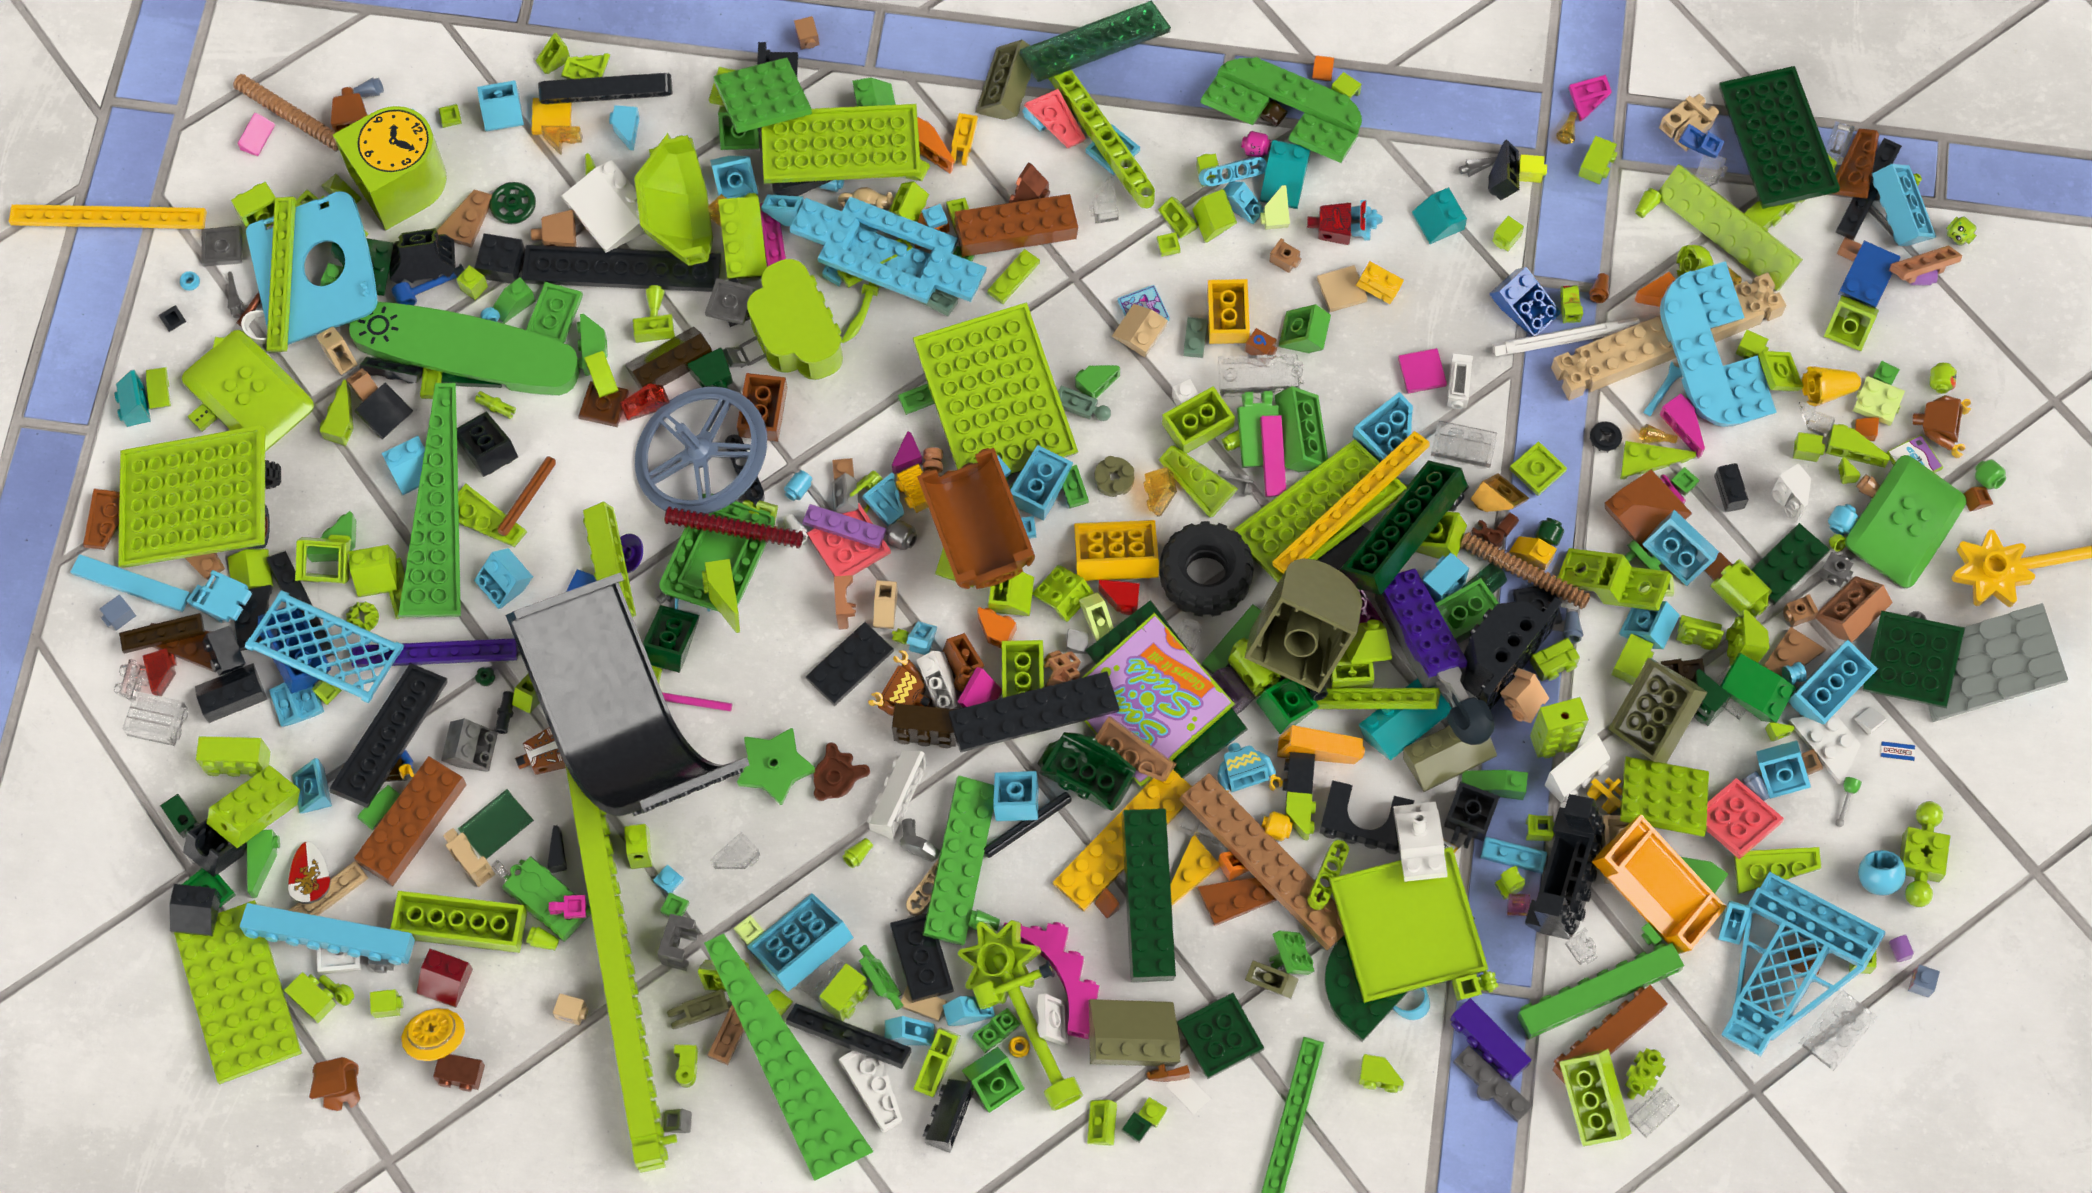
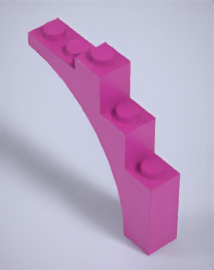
M1053 922V924L1048 923L1046 931H1043V928L1038 926H1030L1029 928L1021 924L1020 942L1040 947V955L1050 962L1064 986L1069 1005L1068 1035L1089 1040V1000L1098 999L1100 985H1097L1092 980L1085 979L1080 981L1084 956H1081L1076 951L1065 952L1069 927H1065L1066 925L1063 923Z

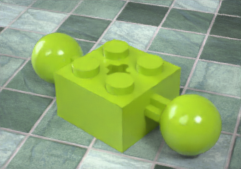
M1933 801L1921 803L1916 810V819L1922 825L1921 829L1908 827L1902 834L1899 857L1904 863L1906 876L1915 877L1914 881L1906 887L1905 897L1908 903L1914 907H1925L1933 898V890L1927 883V880L1940 882L1946 875L1951 835L1934 832V827L1942 822L1944 814L1941 806Z

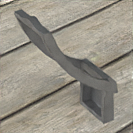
M757 336L745 341L739 347L725 348L723 350L730 367L743 368L766 357V354H763L750 362L742 348L757 340ZM738 351H741L746 362L741 361L737 354Z

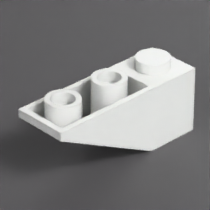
M931 651L918 658L917 663L936 708L954 709L958 707L952 670L945 653Z

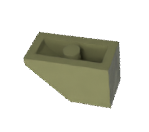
M1253 960L1245 980L1291 999L1299 979Z

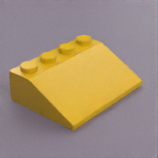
M1155 520L1074 523L1077 575L1084 578L1085 581L1159 578Z

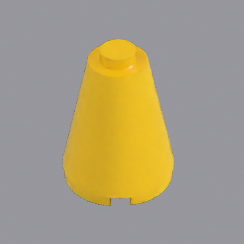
M1810 366L1806 368L1808 370L1807 373H1803L1802 392L1804 396H1808L1809 401L1807 403L1810 406H1819L1856 392L1861 385V378L1854 371Z

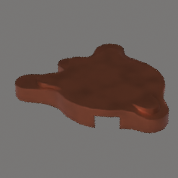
M828 743L826 745L825 757L817 765L816 771L813 773L814 797L818 801L843 797L853 788L857 780L870 774L869 766L865 764L851 765L853 761L851 753H841L835 743Z

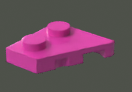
M1606 75L1571 84L1568 87L1580 121H1583L1612 93Z

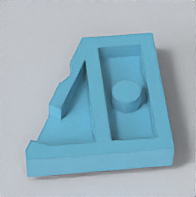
M893 473L889 474L862 496V499L887 527L890 524H894L904 515Z

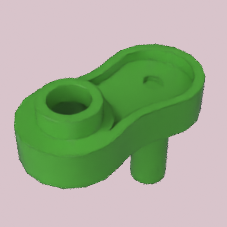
M1633 540L1627 545L1630 549L1625 555L1628 562L1637 557L1648 569L1661 570L1659 567L1660 561L1654 555L1650 557L1636 541Z

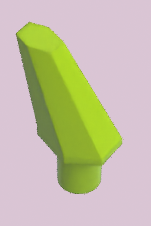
M589 153L585 154V174L587 175L596 168Z

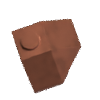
M1028 162L1016 182V195H1011L1009 203L1049 197V182L1031 163Z

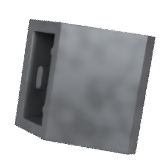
M465 718L451 721L441 761L459 768L487 772L490 769L498 733Z

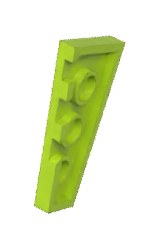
M1175 445L1170 446L1159 458L1161 464L1209 518L1214 517L1238 490V488Z
M466 483L458 492L459 524L512 547H515L527 533L523 527L515 523L507 536L499 534L497 528L506 514Z
M1819 847L1753 850L1746 853L1741 859L1734 855L1737 894L1760 888L1769 872L1787 880L1822 868Z

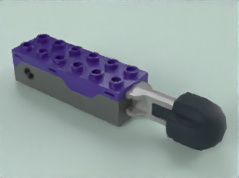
M1414 568L1398 573L1381 595L1375 594V601L1422 687L1439 688L1440 693L1447 695L1454 708L1450 710L1447 719L1454 734L1466 744H1482L1494 732L1495 724L1486 702L1477 700L1475 697L1469 698L1461 684L1464 681L1468 661L1417 570Z

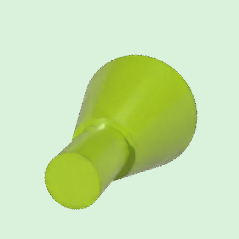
M652 285L645 290L650 317L658 316V310L665 290L661 289L660 286Z

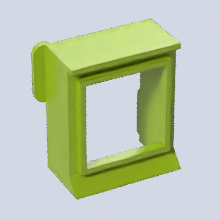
M330 535L328 539L301 537L296 540L295 581L343 584L348 582L351 538L347 535ZM307 546L339 548L338 575L306 573Z

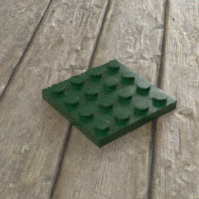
M1881 611L1870 656V662L1877 670L1864 683L1863 691L1947 709L1965 628Z

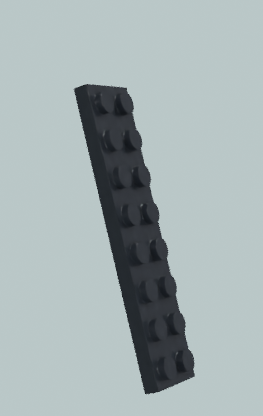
M410 663L329 788L330 793L368 808L448 683L447 678Z
M1106 671L949 711L948 716L961 753L1117 713L1120 708L1108 672Z

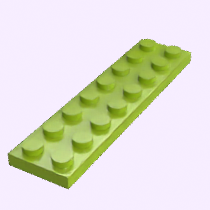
M1681 164L1676 166L1658 191L1662 196L1660 200L1757 276L1769 273L1775 284L1774 289L1776 291L1782 288L1803 260Z

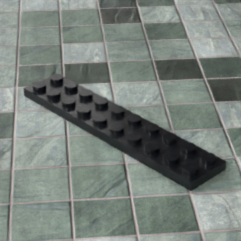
M526 245L522 280L527 284H544L548 282L555 285L648 289L649 286L657 285L663 290L712 292L716 279L720 277L722 257L721 253H710L707 262L688 266L669 251L612 249L605 252L603 248Z

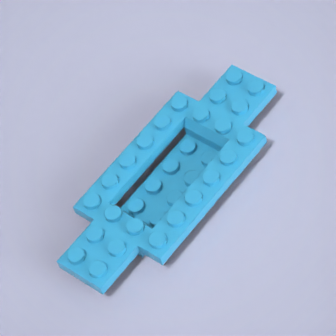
M849 197L842 211L805 198L790 227V233L824 246L818 256V262L926 304L936 289L972 302L987 270L985 266L952 254L958 243L957 237L931 227L929 228L926 225L853 197ZM860 223L932 251L930 254L916 248L907 251L908 245L861 228ZM894 254L897 255V257L885 262L884 264L880 263L881 261L893 256Z

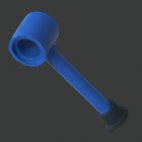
M460 263L450 278L442 275L437 280H430L414 288H411L408 282L398 283L391 289V293L396 303L415 305L417 303L415 295L458 278L463 273L464 268Z

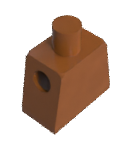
M351 87L342 88V96L334 97L332 100L331 126L335 132L367 116L361 95L359 93L353 94Z

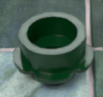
M490 667L479 668L477 675H475L476 682L480 683L481 686H490L495 680L494 670Z

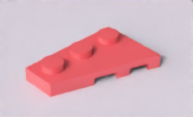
M1059 89L1025 103L1024 106L1067 148L1085 141L1086 138Z

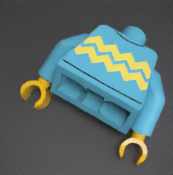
M1239 743L1229 745V752L1224 754V762L1220 764L1217 773L1218 782L1228 793V790L1235 792L1268 781L1269 777L1271 779L1269 788L1272 791L1275 790L1273 781L1278 782L1281 788L1283 781L1280 777H1276V770L1269 756L1260 751H1255L1250 745L1242 748Z

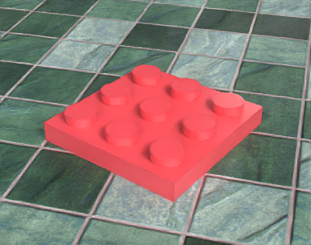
M859 503L857 510L842 513L843 515L873 524ZM813 529L807 533L808 538L834 576H853L891 553L884 539L880 548L877 549L818 529Z
M1736 778L1708 801L1706 831L1738 859H1741L1777 828L1784 818Z

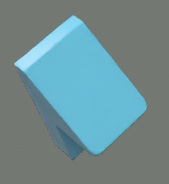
M918 621L907 639V644H910L909 650L923 655L928 654L937 631V626Z

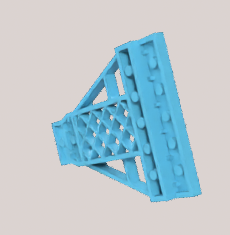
M1769 872L1761 887L1757 888L1748 903L1751 909L1745 926L1733 1013L1721 1034L1722 1037L1759 1057L1762 1056L1770 1040L1773 1041L1864 971L1885 935L1884 930ZM1755 913L1780 926L1767 949H1763L1749 941L1752 916ZM1795 934L1798 943L1785 947L1783 937ZM1798 936H1800V937H1802V938H1804V939H1806V940H1808V941H1804V942H1801V943H1800V940H1799V937H1798ZM1780 941H1781L1783 947H1782V948H1779V949H1776L1777 946H1778V944H1779ZM1815 944L1817 954L1804 956L1802 947ZM1750 947L1762 953L1763 956L1743 988L1747 952ZM1800 948L1802 958L1790 961L1787 951ZM1785 952L1787 962L1775 965L1772 955ZM1830 953L1857 966L1834 985L1816 976L1825 958ZM1771 959L1772 966L1766 967L1767 963ZM1816 959L1810 970H1808L1806 961ZM1804 962L1807 972L1794 975L1791 965ZM1789 966L1792 976L1779 979L1776 969ZM1774 970L1777 980L1764 983L1761 973ZM1759 977H1760V980H1761V983H1762V984L1755 985L1756 982H1757V980H1758ZM1805 977L1798 989L1795 979ZM1793 980L1796 990L1783 993L1780 983ZM1812 982H1817L1828 988L1827 991L1793 1016L1794 1011ZM1778 984L1781 994L1768 997L1766 987ZM1763 988L1766 998L1753 1001L1751 991ZM1795 995L1787 1007L1785 998ZM1783 999L1785 1008L1772 1011L1770 1002ZM1768 1003L1770 1012L1758 1005Z

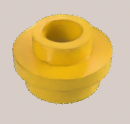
M1023 1036L1012 1038L1008 1045L1009 1052L1017 1058L1026 1056L1030 1050L1029 1041ZM1018 1044L1023 1046V1049L1020 1051L1015 1049V1046Z

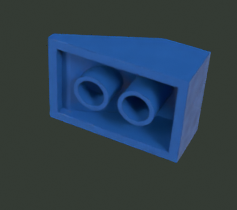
M1864 240L1838 295L1846 296L1876 308L1893 274L1890 271L1891 264L1899 262L1901 256Z

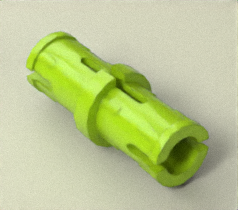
M482 391L478 392L480 397L476 395L475 402L489 408L493 413L498 412L511 419L513 417L511 413L515 414L516 407L502 402L498 397L494 398Z

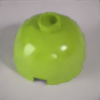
M1698 245L1683 246L1678 252L1676 264L1680 263V270H1677L1678 277L1686 272L1714 265L1710 252L1703 246Z

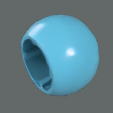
M1878 850L1870 852L1862 859L1858 875L1862 886L1867 891L1882 896L1893 894L1901 888L1905 881L1906 869L1898 855L1889 851Z

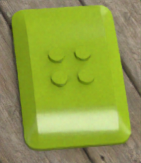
M234 330L228 334L222 342L214 349L209 350L182 375L184 385L230 431L259 425L264 426L265 452L314 409L312 399L241 330Z

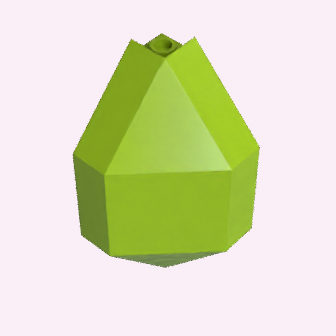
M667 133L634 177L640 226L646 235L688 266L707 262L713 242L707 189L693 139L689 138L688 135H679L671 139Z

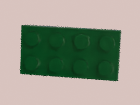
M1799 523L1751 570L1772 590L1768 600L1775 606L1829 553L1830 549Z

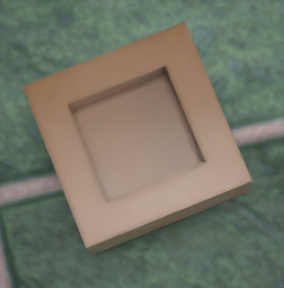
M852 458L832 460L834 481L844 473L854 478Z
M1814 749L1802 753L1808 775L1823 769Z

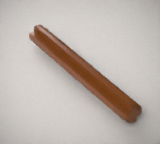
M550 456L545 458L498 526L499 534L503 536L508 535L556 465L554 458Z

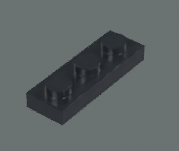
M366 357L359 367V370L363 368L370 376L378 375L390 380H403L410 384L417 383L423 375V368L371 357Z

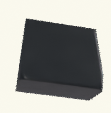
M176 305L158 315L169 332L186 323Z

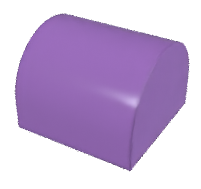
M1902 935L1889 941L1897 962L1912 959L1914 952L1907 935Z

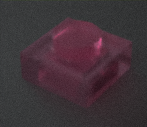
M1508 894L1507 915L1527 916L1531 901L1530 894Z

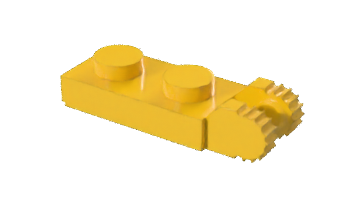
M958 114L951 145V156L954 159V164L957 158V151H963L961 162L962 165H967L978 116Z

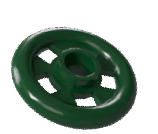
M508 182L499 186L492 193L489 207L492 215L498 221L506 224H517L525 221L532 215L536 206V198L533 191L527 185L519 182ZM511 190H519L518 194H510ZM501 195L505 196L503 202L498 201ZM527 197L528 203L522 204L521 198ZM511 200H515L513 204L509 203ZM503 207L508 211L505 215L500 212ZM519 209L523 211L521 214L515 216V214L513 213L518 211Z

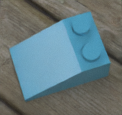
M1037 445L1010 489L1016 507L1044 521L1056 501L1073 462Z

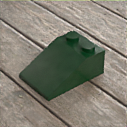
M660 605L643 641V646L652 666L680 673L700 615Z

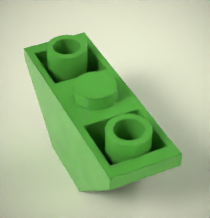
M580 314V321L577 322L578 334L581 333V339H578V350L582 351V357L578 358L579 368L583 369L585 376H589L590 372L584 357L604 351L607 358V336L602 327L585 314Z
M349 511L347 514L340 516L337 523L331 528L326 529L320 538L328 539L330 535H347L351 538L350 551H352L356 547L357 523L353 513ZM308 546L307 557L311 562L338 561L339 548Z

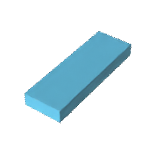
M1485 837L1480 858L1542 874L1547 852Z

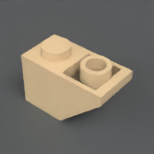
M876 580L874 628L894 629L898 595L897 582Z

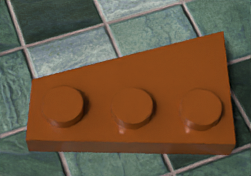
M102 489L93 490L83 542L84 547L105 550L119 526L120 492Z

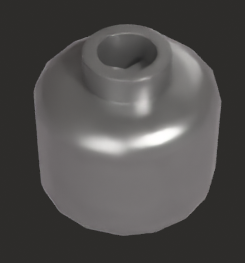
M898 520L894 524H890L886 530L888 543L900 550L912 548L917 540L915 528L903 521Z

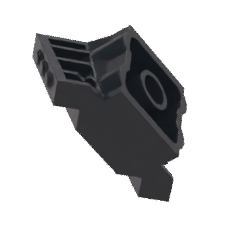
M436 228L401 233L398 237L399 241L394 242L389 269L390 280L396 284L401 283L404 279L412 284L414 281L433 278L437 280L441 273L450 278L455 271L454 239L446 234L438 235Z

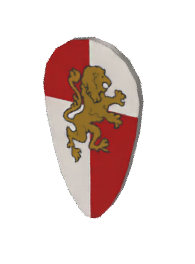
M304 842L298 848L293 858L288 879V890L291 898L296 902L311 904L326 896L330 890L331 880L326 862L319 849L311 842Z

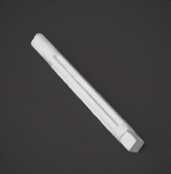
M1632 318L1508 340L1492 344L1493 354L1495 356L1508 355L1606 337L1640 324V320Z

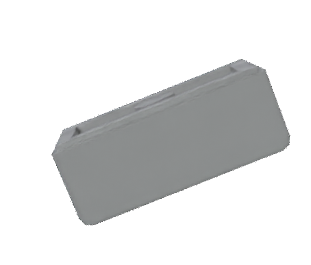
M844 473L832 482L833 511L840 514L858 509L857 493L853 497L850 496V493L857 488L856 479L847 473Z

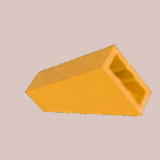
M1292 725L1278 737L1277 757L1289 758L1290 752L1315 754V761L1355 764L1363 758L1365 747L1363 746L1362 738Z

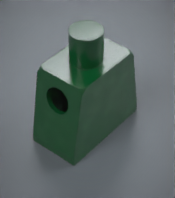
M721 347L687 364L689 373L701 387L729 389L728 385L733 383L732 375Z
M176 794L160 805L183 838L186 837L190 830L199 825L196 817L179 794Z

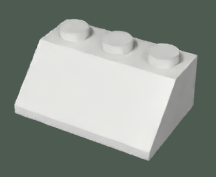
M1597 734L1592 736L1549 773L1544 786L1561 804L1568 799L1569 794L1577 795V790L1581 787L1584 789L1588 787L1596 774L1600 776L1609 768L1607 765L1610 757Z

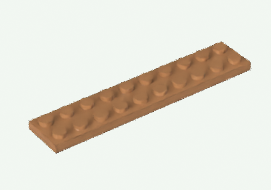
M1210 773L1181 795L1179 800L1327 951L1344 936L1335 901L1330 897L1327 904L1321 910H1315L1309 906L1307 899L1315 880L1271 836L1265 833V829ZM1319 892L1316 896V901L1320 902L1319 899L1323 893Z

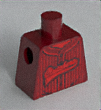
M1351 203L1320 206L1319 217L1307 216V228H1317L1318 239L1349 245L1351 237Z

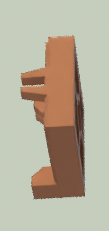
M852 575L834 576L836 618L839 630L848 629V617H854L856 610L853 609L856 607V604L847 602L846 589L853 583Z

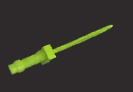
M871 282L868 285L863 284L862 294L865 293L862 306L858 314L851 321L842 339L843 343L854 338L860 331L872 296H878L879 286L876 287L877 284Z

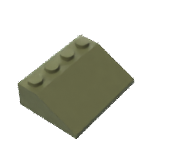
M1648 658L1608 729L1653 762L1667 763L1706 696L1707 691L1652 658Z
M1089 1000L1090 1064L1160 1066L1164 1064L1167 1067H1174L1180 1063V1038L1173 1002Z

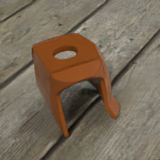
M340 1057L319 1062L313 1066L312 1072L314 1076L309 1094L310 1099L323 1097L324 1108L335 1111L342 1110L343 1102H348L351 1108L358 1104L361 1098L357 1085V1075L359 1072L357 1063Z

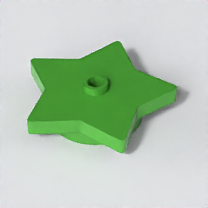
M790 728L771 740L744 737L750 765L744 768V772L740 775L737 784L739 787L761 788L782 805L791 786L796 781L814 773L816 770L811 763L797 753L794 730Z

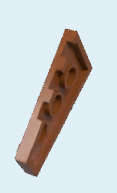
M1859 128L1836 175L1840 192L1832 194L1859 198L1868 197L1879 138L1877 130Z
M1256 878L1198 886L1197 888L1214 926L1277 901Z

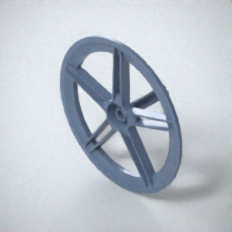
M702 387L674 397L656 411L640 435L635 453V472L642 491L652 503L664 511L671 506L672 509L677 507L678 510L682 508L684 511L690 510L692 513L696 511L698 514L703 512V515H705L706 513L710 514L725 508L748 490L763 466L767 451V431L764 420L750 400L742 394L727 388ZM706 399L718 400L699 435L695 436L684 423H679L670 416L675 410L686 404ZM731 405L738 408L745 416L751 431V444L713 442ZM666 418L676 425V432L664 421ZM662 424L685 446V449L649 472L648 452L650 443L656 430ZM718 449L750 450V452L718 451ZM713 457H748L742 471L734 481L720 492L711 496L708 461ZM693 463L698 500L673 498L663 493L655 484ZM702 467H703V471H704V482H705L706 498L703 497V490H702V483H701V476H700V469H699V468H702Z

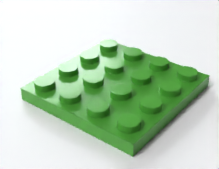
M788 58L713 76L714 83L737 133L812 114V108Z

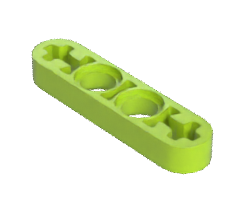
M1335 840L1328 848L1308 895V904L1315 910L1323 909L1332 894L1331 886H1323L1320 879H1326L1329 882V878L1339 876L1348 856L1349 846L1342 840ZM1337 848L1340 849L1338 857L1335 856ZM1331 862L1335 864L1337 870H1330L1327 866V863ZM1319 892L1323 893L1319 899L1320 902L1316 901V896Z

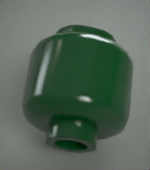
M1547 518L1539 522L1534 537L1556 547L1560 544L1564 528L1561 526V522Z

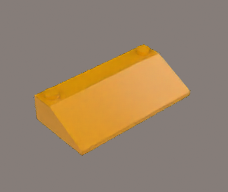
M1641 814L1612 839L1592 861L1667 944L1673 943L1678 954L1691 951L1727 907Z

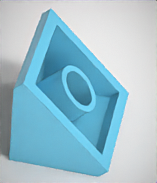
M314 758L292 775L294 785L300 789L298 808L299 813L302 814L332 806L325 768L318 758Z

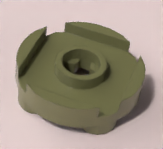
M1113 456L1106 457L1105 460L1097 465L1094 473L1098 490L1110 497H1117V495L1128 493L1134 484L1133 466L1125 459ZM1117 473L1120 478H1115L1114 481L1111 480L1110 474Z

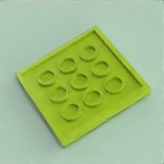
M1626 756L1623 771L1620 821L1631 823L1641 814L1654 828L1704 837L1707 824L1709 771Z

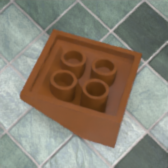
M1652 469L1619 490L1604 503L1605 510L1645 552L1649 550L1642 545L1643 542L1673 510L1685 520L1692 515V512Z

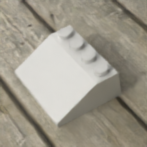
M612 160L593 169L562 195L565 203L573 210V213L605 252L645 233L640 226L636 189Z

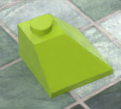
M1369 620L1358 625L1357 634L1345 651V655L1351 664L1392 660L1387 630L1381 621Z

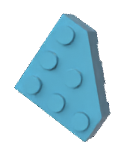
M1398 392L1354 427L1352 437L1381 462L1411 435L1413 405Z

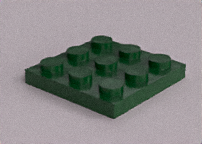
M1234 993L1177 1021V1026L1207 1080L1264 1050L1262 1042Z

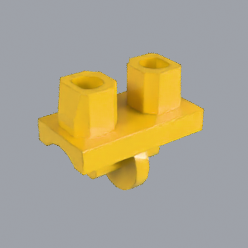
M1608 777L1605 783L1610 787L1607 789L1600 781L1594 778L1591 782L1593 785L1586 794L1595 801L1602 794L1609 798L1601 806L1609 815L1618 808L1621 809V800L1613 792L1615 791L1620 796L1622 795V789L1619 787L1622 781L1617 779L1614 782Z

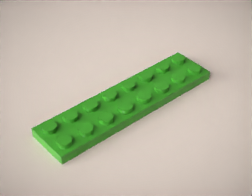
M959 775L956 778L924 925V936L962 946L965 944L985 852L984 848L986 847L994 809V785Z

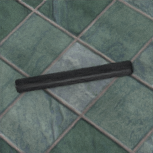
M1063 792L1038 810V820L1021 821L986 845L984 854L991 858L1072 801L1071 796L1067 792Z

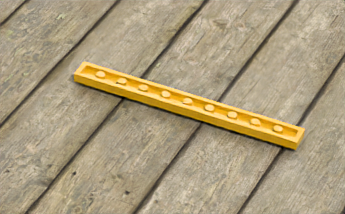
M11 204L9 223L15 226L205 229L207 211L205 208Z
M1414 431L1273 560V566L1284 574L1291 562L1298 559H1308L1429 448L1430 442Z

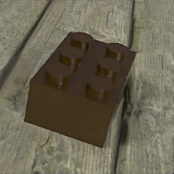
M895 704L892 722L894 741L904 745L918 743L920 746H930L931 744L938 745L941 748L956 747V738L948 713L957 709Z

